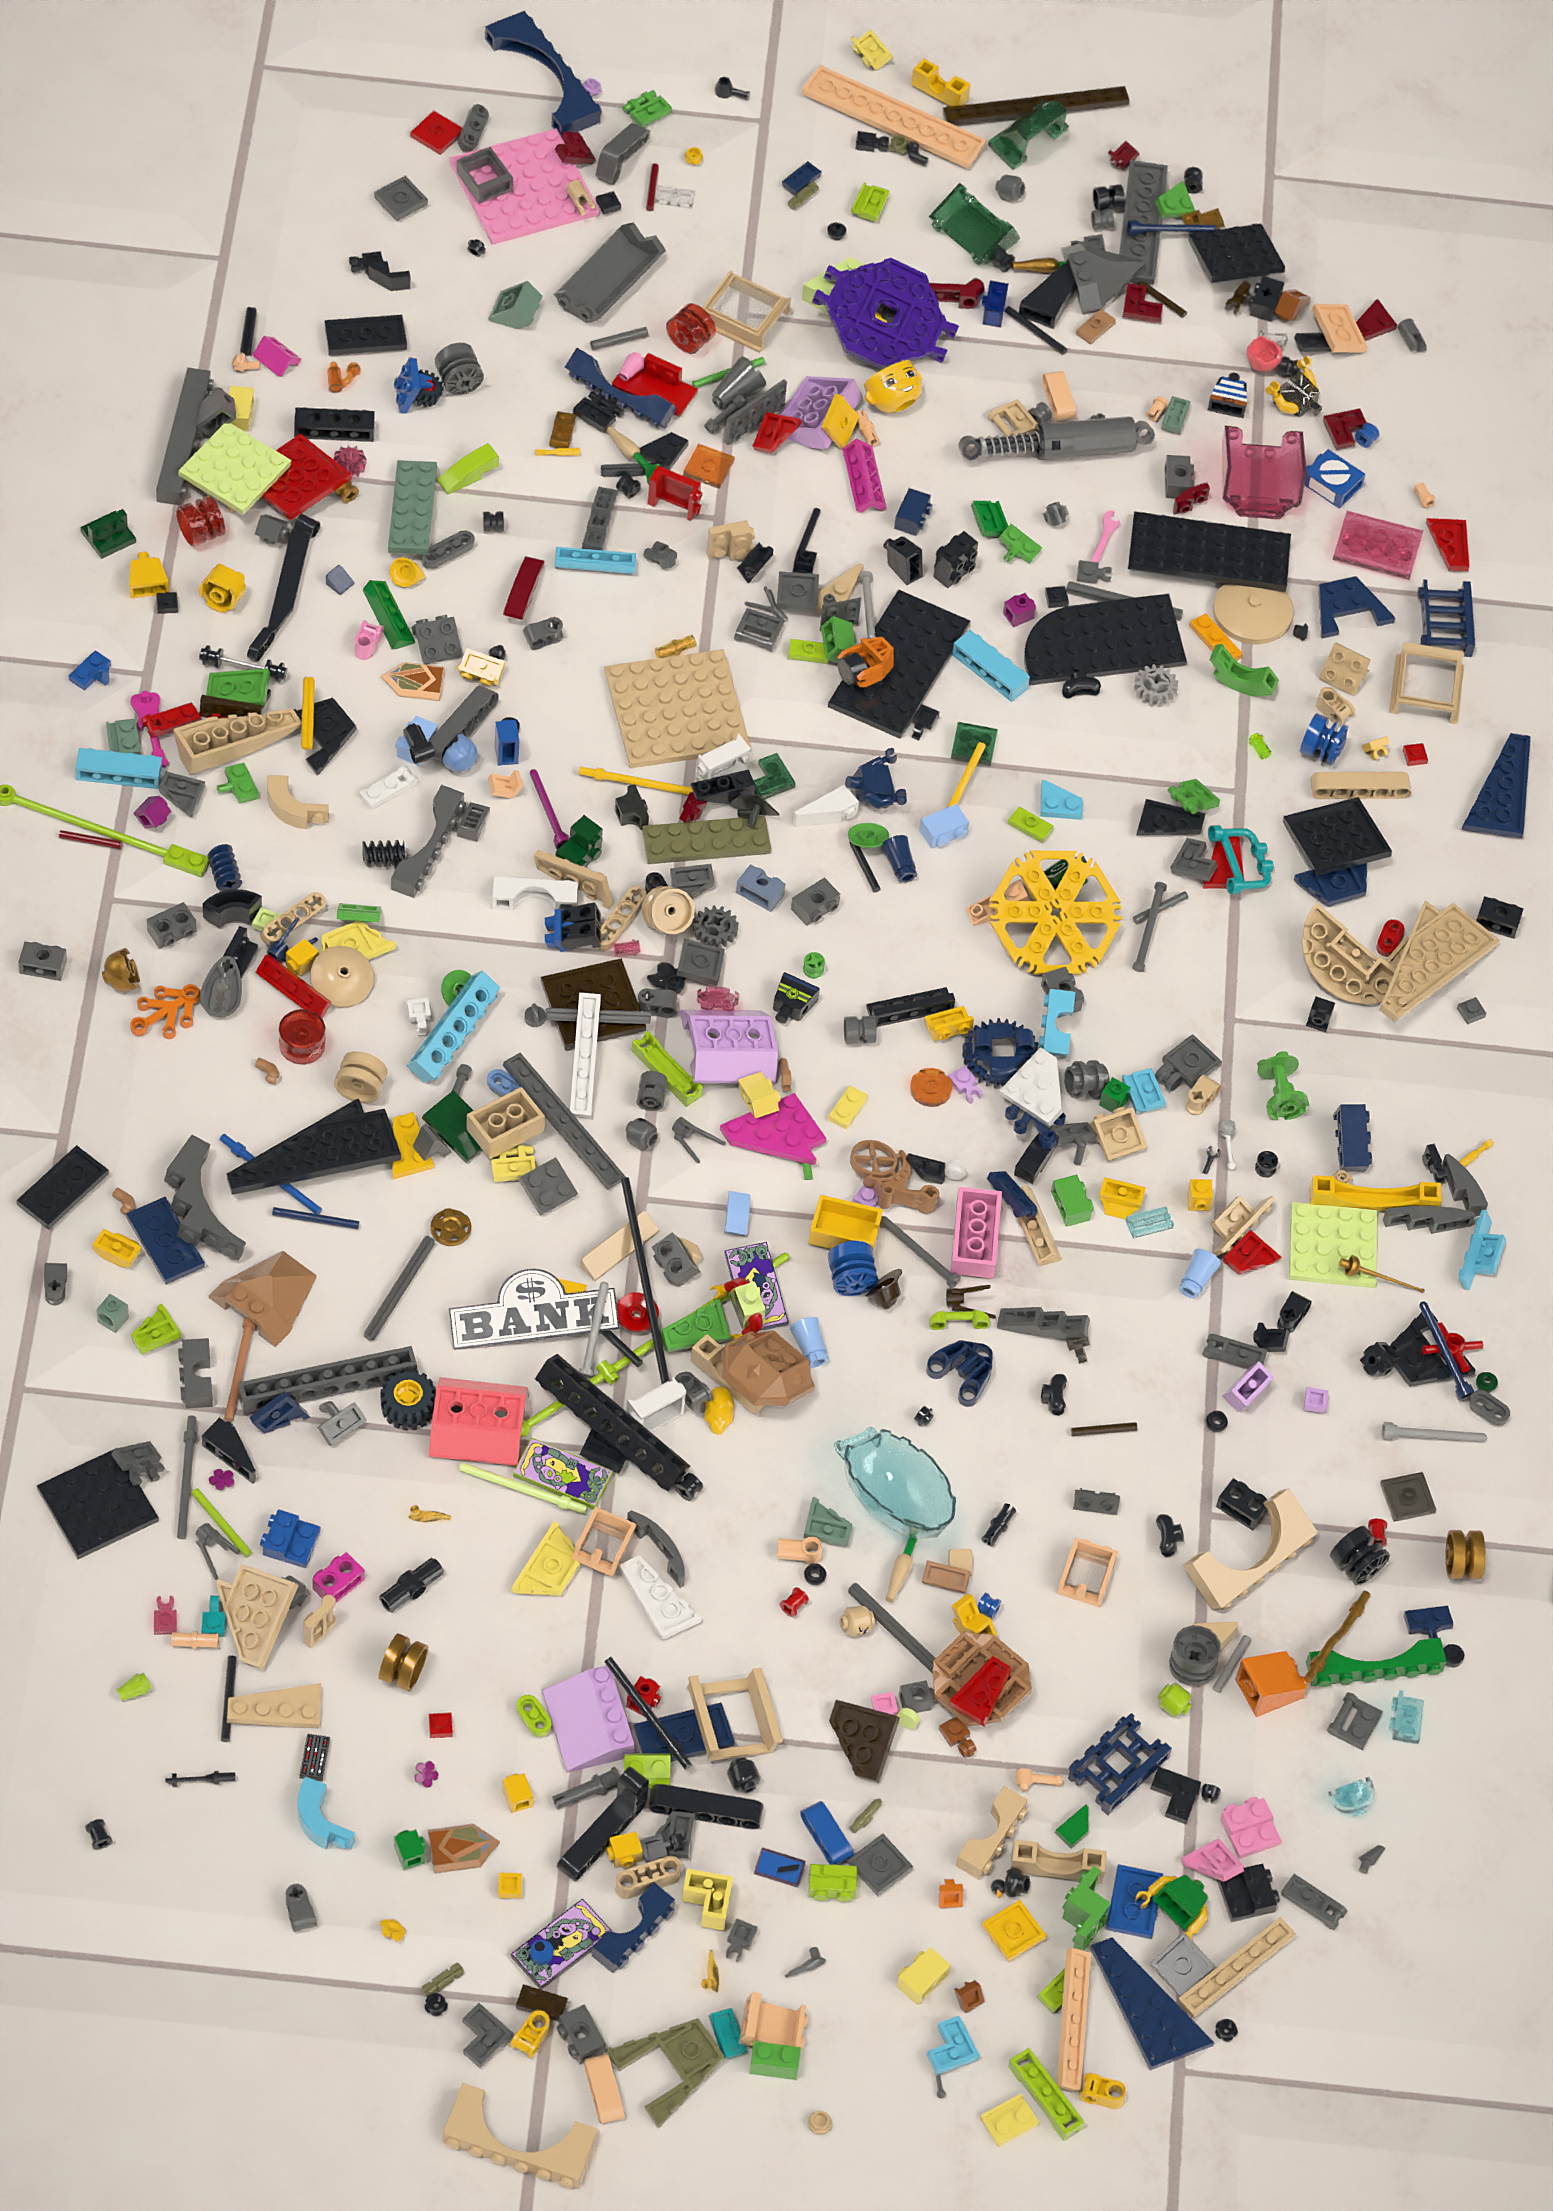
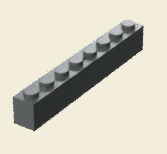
M187 367L156 488V498L159 503L180 506L182 498H186V482H189L178 476V471L193 456L194 452L198 451L199 440L197 438L202 435V431L196 427L199 407L202 400L210 395L209 391H212L214 387V379H211V371Z

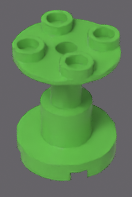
M1286 1051L1278 1052L1276 1056L1260 1060L1257 1063V1073L1261 1078L1275 1079L1276 1085L1273 1087L1274 1096L1266 1104L1268 1116L1274 1120H1278V1117H1284L1285 1120L1297 1118L1306 1112V1106L1309 1107L1307 1095L1304 1092L1295 1091L1294 1085L1288 1082L1287 1076L1293 1074L1298 1069L1299 1062L1296 1057L1288 1055Z

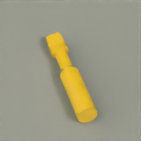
M580 448L535 450V455L576 456L580 455Z
M1491 1138L1482 1143L1481 1147L1471 1151L1459 1162L1466 1167L1478 1158L1481 1152L1489 1149L1494 1142Z

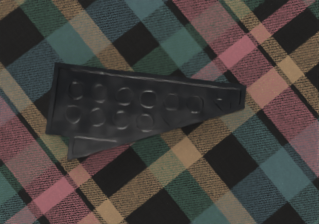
M355 1099L226 1174L231 1194L234 1195L401 1160V1153L386 1110L380 1109L364 1113L360 1100Z

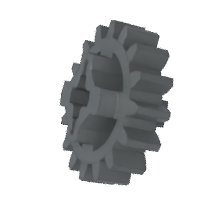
M713 905L712 910L705 907L704 913L698 911V917H694L693 931L695 932V938H700V943L715 944V947H719V944H722L726 947L727 941L732 943L734 937H737L739 922H736V915L731 916V910L725 912L723 906L720 909H716V906Z

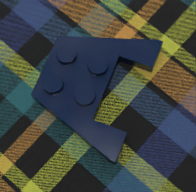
M1357 576L1319 584L1321 639L1339 635L1340 630L1334 618L1365 611L1371 612L1377 627L1394 623L1395 616Z

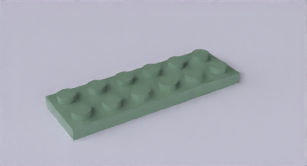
M397 460L388 553L429 555L437 462Z

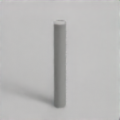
M1243 1635L1213 1686L1215 1692L1220 1693L1251 1641L1249 1636Z

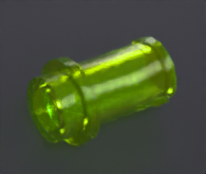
M1259 733L1250 736L1249 744L1254 747L1260 759L1268 758L1272 752L1266 745L1264 736Z

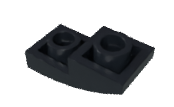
M797 549L792 572L813 574L817 552Z

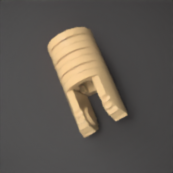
M574 180L566 186L568 195L581 215L586 214L585 209L581 206L586 202L590 208H596L595 203L580 180Z

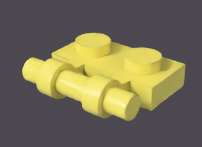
M520 1144L495 1156L499 1157V1159H491L493 1181L518 1180L519 1177L535 1169V1157L526 1156L533 1154V1146ZM517 1155H518V1157L506 1158V1156H517Z

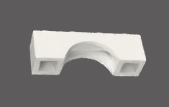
M494 877L492 909L514 910L519 902L528 898L545 900L553 909L561 908L563 910L577 905L578 882L530 879L526 877Z

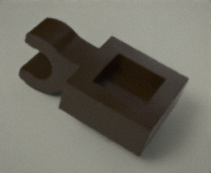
M1244 280L1234 291L1233 297L1226 301L1225 309L1227 310L1230 306L1235 307L1233 314H1237L1240 305L1243 302L1246 303L1251 296L1249 292L1251 284Z

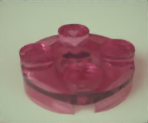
M706 987L704 992H701V989L697 991V1002L701 1004V1009L703 1010L722 1008L723 1011L731 1012L739 1004V993L735 991L734 995L730 993L729 988Z

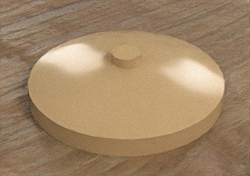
M1225 583L1215 596L1213 615L1219 628L1234 640L1246 644H1266L1279 639L1287 632L1293 618V604L1289 595L1283 591Z

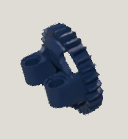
M997 1018L996 1023L989 1019L987 1025L982 1021L981 1027L975 1025L974 1031L969 1030L968 1036H965V1043H963L962 1047L964 1065H967V1068L972 1071L974 1077L979 1076L978 1082L985 1080L986 1086L989 1083H993L994 1088H996L997 1084L1003 1087L1018 1072L1017 1067L1024 1060H1029L1038 1050L1039 1043L1034 1042L1035 1035L1033 1036V1031L1023 1028V1024L1016 1027V1021L1009 1024L1008 1019L1004 1023L1001 1022L1000 1018ZM992 1039H1012L1014 1056L992 1057ZM977 1060H981L991 1068L990 1075L987 1074L988 1071L981 1065L976 1066Z

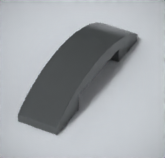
M629 1511L627 1513V1520L637 1524L634 1533L639 1539L646 1535L649 1536L668 1559L667 1573L680 1588L683 1587L685 1580L684 1564L672 1539L651 1519L638 1512Z

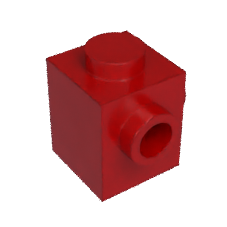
M640 1676L634 1687L650 1709L652 1707L656 1708L662 1697L659 1695L660 1686L653 1679H646ZM628 1695L626 1707L644 1716Z

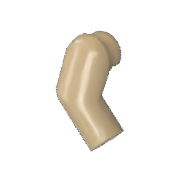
M681 1237L682 1242L697 1265L699 1259H702L699 1247Z

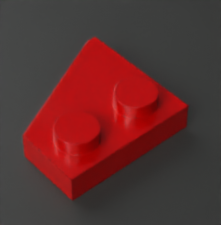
M766 412L752 447L757 451L773 453L802 424V421L799 418Z
M1250 1230L1222 1261L1239 1275L1277 1263L1281 1256Z

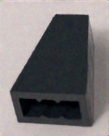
M1064 263L1020 302L1019 313L1022 316L1048 328H1055L1077 289L1069 264Z

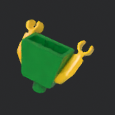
M1185 1874L1180 1877L1162 1876L1148 1887L1147 1892L1141 1891L1135 1898V1901L1139 1898L1145 1899L1146 1902L1140 1906L1141 1909L1147 1907L1150 1898L1154 1896L1152 1900L1183 1930L1188 1929L1185 1934L1191 1940L1192 1935H1196L1207 1920V1906L1205 1903L1208 1895L1203 1891L1204 1885L1200 1880L1193 1881Z

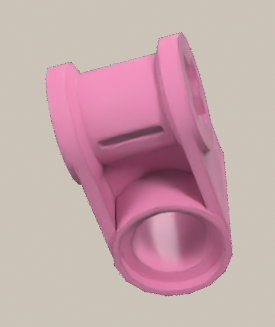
M365 620L362 621L359 632L355 637L354 653L357 658L361 660L371 658L382 638L384 626L380 625L378 627L368 624Z

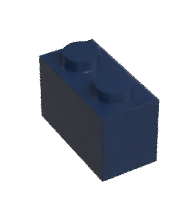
M908 488L896 514L894 529L917 536L919 529L923 530L925 526V516L931 513L933 504L930 503L931 495Z

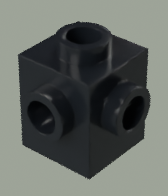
M1376 1342L1365 1349L1363 1352L1364 1356L1360 1361L1364 1365V1370L1369 1375L1385 1376L1393 1369L1392 1365L1399 1359V1356L1386 1342Z

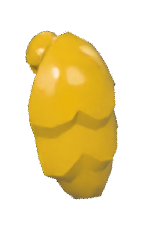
M722 1386L711 1390L713 1399L709 1402L705 1401L704 1420L716 1435L722 1434L727 1426L733 1422L734 1418L733 1397L727 1388Z

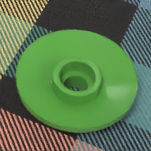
M860 823L849 829L848 839L854 845L864 848H875L882 846L883 842L889 839V832L879 824Z
M454 970L444 977L441 984V993L448 1006L457 997L455 989L459 994L472 976L468 972Z

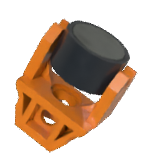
M883 637L862 638L861 643L843 650L837 656L839 659L837 662L838 671L842 680L850 687L854 685L867 687L881 681L894 667V648Z

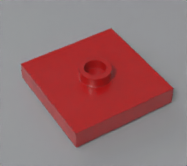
M433 110L410 132V137L441 155L458 139L462 127Z

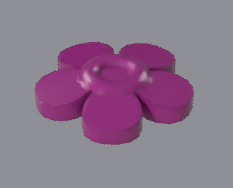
M216 1469L214 1476L209 1477V1483L215 1485L217 1490H224L225 1486L232 1487L234 1485V1479H232L233 1472L227 1470L223 1473L222 1469Z
M427 1761L425 1764L419 1762L415 1767L416 1771L420 1773L414 1775V1780L416 1783H422L425 1788L431 1787L432 1780L438 1779V1772L432 1771L435 1768L432 1761Z

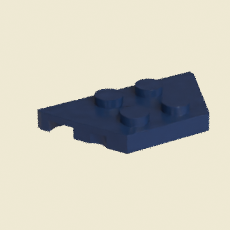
M1367 863L1315 876L1312 870L1295 874L1294 881L1327 907L1366 895Z

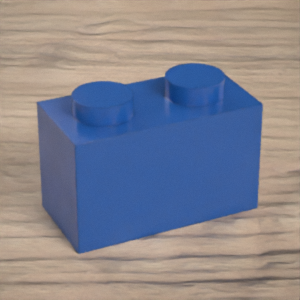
M516 720L495 722V752L498 766L518 764L519 734Z

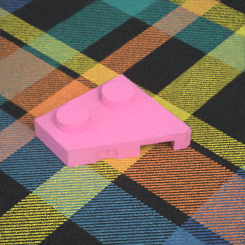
M1220 1838L1181 1858L1182 1864L1185 1867L1221 1881H1226L1244 1871L1241 1862Z

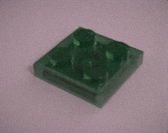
M958 722L951 759L969 762L978 743L981 742L986 747L977 764L991 766L998 729Z

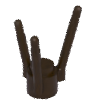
M991 1285L961 1289L946 1288V1306H952V1311H973L975 1309L960 1306V1304L964 1303V1293L990 1289ZM984 1312L989 1318H996V1315Z

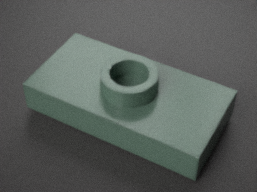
M1172 396L1161 429L1180 434L1191 401Z

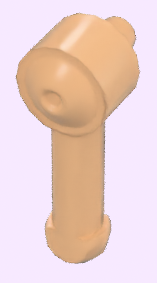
M1026 1768L1016 1770V1784L1020 1786L1022 1792H1026L1028 1786L1032 1783L1055 1786L1063 1784L1061 1775L1033 1774L1032 1770Z

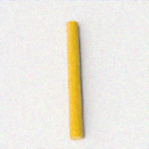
M978 743L947 808L958 804L986 747L985 744Z

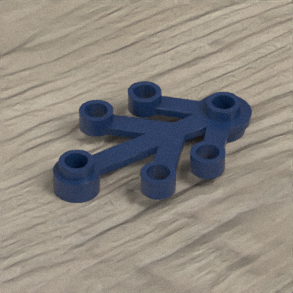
M1015 1104L1007 1107L1005 1118L1008 1120L1017 1119L1020 1108ZM1024 1112L1020 1120L1015 1121L1013 1129L1015 1133L1024 1134L1029 1121L1032 1120L1040 1133L1039 1145L1044 1149H1052L1056 1146L1057 1136L1055 1132L1048 1130L1045 1124L1027 1112ZM1062 1113L1053 1123L1059 1126L1063 1125L1066 1115Z

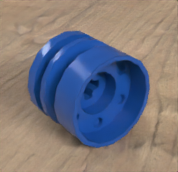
M1316 713L1304 735L1300 753L1313 757L1319 750L1321 751L1319 761L1322 762L1327 754H1329L1327 764L1332 766L1345 746L1349 727L1343 724L1339 732H1337L1339 722H1334L1332 727L1328 728L1329 718Z
M848 1241L838 1244L828 1252L827 1258L832 1272L833 1288L836 1293L844 1296H856L867 1293L878 1285L879 1279L876 1273V1266L874 1265L873 1249L870 1244L864 1241Z

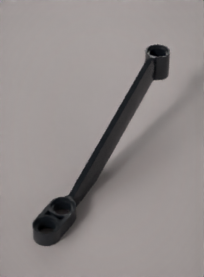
M304 514L298 516L290 532L269 624L260 631L247 652V657L256 662L262 658L270 647L276 633L294 609L309 541L317 535L321 523Z

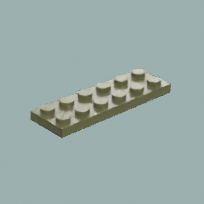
M765 815L758 816L754 828L747 826L749 817L642 826L647 864L771 854Z

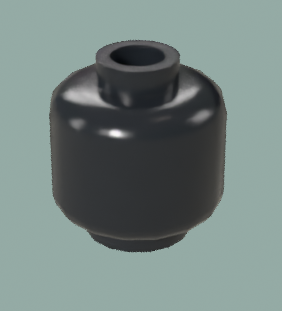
M745 1757L732 1761L727 1770V1776L732 1788L735 1791H743L745 1794L754 1791L756 1785L760 1782V1774L755 1763Z

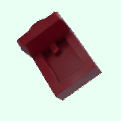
M1126 140L1115 152L1111 150L1107 152L1111 158L1109 160L1110 163L1124 171L1130 165V160L1134 161L1140 155Z
M690 792L683 805L684 810L679 819L684 823L698 820L707 802L697 801L694 792Z

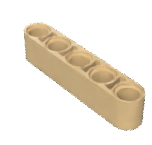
M1317 772L1310 777L1312 794L1316 799H1352L1356 797L1360 799H1404L1411 795L1409 774L1406 772Z

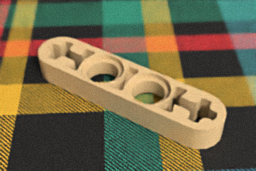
M631 887L603 923L600 929L601 939L604 940L607 933L609 935L608 941L601 942V947H597L599 950L607 951L611 949L642 908V903L646 896V891L643 887ZM639 894L640 897H639V896L636 897V899L634 900V903H633V902H632V901H633V896H637V895ZM624 907H627L631 909L632 912L629 914H623L620 910ZM618 922L621 927L614 929L610 927V924Z
M313 892L268 923L260 933L261 940L267 945L278 942L287 930L281 924L282 919L288 920L291 925L295 918L299 917L296 914V909L303 910L306 916L304 918L299 917L300 920L292 930L294 931L324 908L326 905L325 897L318 892ZM316 900H317L319 904H315V905L310 909L309 905H310L313 901H316ZM277 929V932L274 936H268V933H271L272 931Z

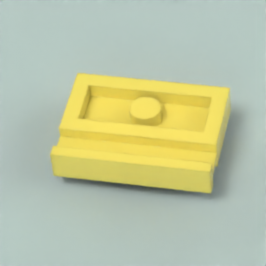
M1022 2094L980 2116V2120L985 2124V2128L997 2147L1035 2128L1039 2124L1031 2108L1024 2101Z

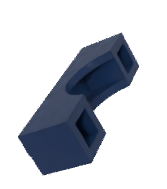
M654 1882L639 1897L638 1909L642 1916L639 1925L625 1933L607 1931L592 1947V1957L611 1973H614L618 1968L622 1969L629 1961L628 1957L633 1952L637 1953L643 1947L644 1940L648 1936L652 1937L660 1928L659 1924L664 1919L667 1921L672 1917L675 1912V1899Z

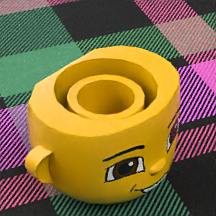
M910 360L895 363L877 372L864 383L866 391L865 400L869 404H874L877 409L885 413L902 411L919 399L922 393V375L919 371H916Z

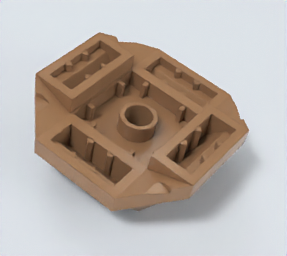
M774 1330L760 1333L750 1331L725 1344L722 1350V1378L753 1405L763 1406L765 1403L773 1406H787L811 1393L815 1387L811 1378L809 1360Z
M963 1631L933 1660L934 1699L966 1726L980 1725L950 1707L949 1700L994 1656L1011 1668V1673L987 1724L1002 1722L1031 1693L1029 1664L995 1635L973 1634L972 1632Z

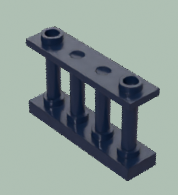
M1423 579L1422 586L1418 587L1417 598L1421 599L1423 628L1420 645L1460 646L1464 650V657H1472L1475 648L1471 581H1463L1461 589L1452 591L1428 589V581ZM1429 597L1457 599V601H1460V605L1458 607L1429 605ZM1430 613L1456 614L1458 617H1461L1460 623L1430 621ZM1431 629L1458 630L1462 633L1463 637H1431Z

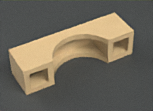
M706 1334L692 1347L691 1361L716 1383L727 1388L736 1400L755 1415L766 1404L764 1403L763 1406L753 1405L722 1378L723 1347Z
M1004 1786L992 1803L990 1812L996 1820L997 1831L986 1839H969L957 1856L955 1866L980 1880L984 1873L987 1875L994 1864L992 1860L995 1855L999 1857L1005 1848L1004 1841L1006 1838H1012L1017 1829L1016 1823L1018 1820L1023 1821L1027 1815L1028 1809L1026 1805L1028 1799Z
M1015 1839L1010 1869H1020L1023 1874L1078 1881L1085 1870L1089 1872L1094 1865L1101 1870L1098 1883L1102 1884L1107 1851L1083 1848L1074 1853H1056L1042 1848L1038 1842Z

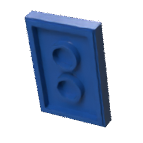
M1118 1864L1106 1930L1152 1939L1158 1904L1152 1900L1154 1898L1152 1896L1147 1907L1141 1909L1140 1906L1146 1902L1145 1899L1139 1898L1135 1901V1898L1139 1892H1147L1148 1887L1161 1878L1163 1873Z

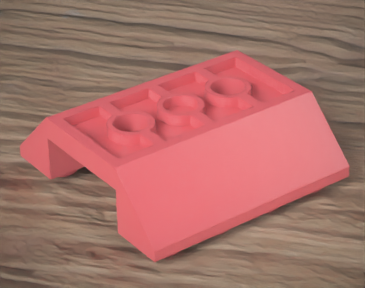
M439 1377L431 1426L429 1457L517 1466L528 1387ZM453 1406H460L463 1410L459 1413H454L451 1411V1408ZM497 1411H504L507 1415L499 1418L495 1413Z

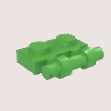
M652 90L642 93L637 99L627 101V104L622 106V110L625 113L630 111V117L639 126L645 127L671 113L672 107L661 95L657 97L656 92Z
M1197 779L1180 782L1179 788L1174 786L1168 788L1171 798L1176 802H1180L1182 808L1185 811H1190L1192 814L1198 811L1196 806L1201 810L1219 807L1220 799Z

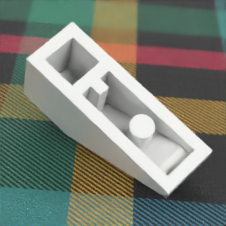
M843 785L795 811L793 825L798 827L841 823L846 819H852L857 814L859 801Z

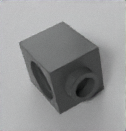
M927 1680L900 1686L898 1696L902 1708H909L916 1713L931 1710L932 1701H935L933 1688H929ZM918 1695L921 1696L923 1699L918 1700L915 1699L913 1696Z

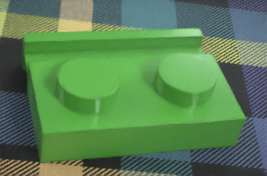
M339 903L337 910V919L379 923L381 916V906Z

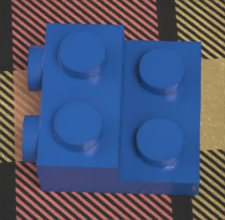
M278 1509L276 1515L271 1514L269 1518V1533H264L261 1538L260 1546L263 1547V1556L306 1568L320 1534L321 1526L299 1520V1515Z

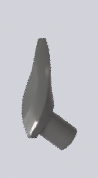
M818 1947L810 1948L811 1959L788 1972L785 1978L801 1972L814 1970L823 1965L826 1959L820 1956Z

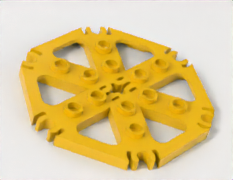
M1030 850L1029 853H1024L1026 862H1021L1018 857L1014 860L1015 864L1013 861L1011 862L989 902L997 903L988 906V909H994L997 912V915L989 916L991 927L1014 964L1019 957L1021 958L1018 963L1019 968L1024 962L1029 964L1028 973L1034 969V966H1036V970L1033 975H1043V973L1065 966L1069 973L1073 975L1086 973L1085 963H1089L1092 968L1096 966V962L1097 965L1100 963L1122 923H1116L1122 919V916L1114 914V910H1121L1122 906H1113L1115 903L1120 904V899L1096 861L1092 868L1089 867L1093 862L1092 858L1087 863L1082 862V852L1076 859L1074 857L1077 851ZM1044 859H1063L1068 863V869L1056 890H1054L1040 867V862ZM1019 875L1035 901H1008L1005 899L1004 893L1014 876ZM1089 876H1094L1106 894V899L1103 902H1074L1086 878ZM1052 908L1060 910L1059 918L1056 915L1051 916ZM1007 923L1037 924L1023 948H1017L1005 930ZM1076 924H1105L1107 926V932L1098 948L1092 949L1089 947ZM1055 934L1071 959V963L1068 965H1047L1043 961V956Z

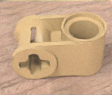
M1332 687L1321 689L1316 707L1333 723L1337 721L1340 726L1343 724L1344 719L1355 714V708L1351 702L1342 697Z
M1203 1074L1188 1093L1187 1112L1192 1115L1202 1114L1208 1105L1216 1099L1222 1085Z

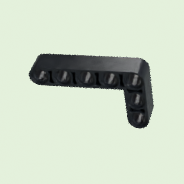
M631 1766L628 1767L618 1780L616 1799L558 1861L556 1867L574 1882L579 1880L605 1852L606 1847H609V1838L619 1836L644 1809L648 1798L649 1780Z

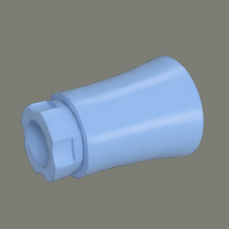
M1195 1249L1190 1264L1181 1280L1180 1292L1189 1298L1194 1299L1198 1297L1214 1272L1220 1267L1221 1262L1218 1257L1207 1250Z
M807 1317L795 1322L790 1327V1331L795 1337L802 1354L809 1360L811 1368L827 1363L829 1358L826 1354L827 1349L821 1334L819 1319L817 1317Z

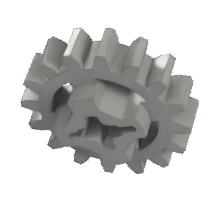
M1153 664L1152 669L1145 666L1144 671L1139 670L1138 675L1135 676L1134 689L1137 690L1136 695H1142V701L1148 699L1150 705L1153 701L1157 705H1160V701L1167 704L1168 699L1173 700L1174 694H1177L1178 680H1175L1176 675H1170L1171 669L1165 671L1162 665L1160 668H1156L1155 664Z

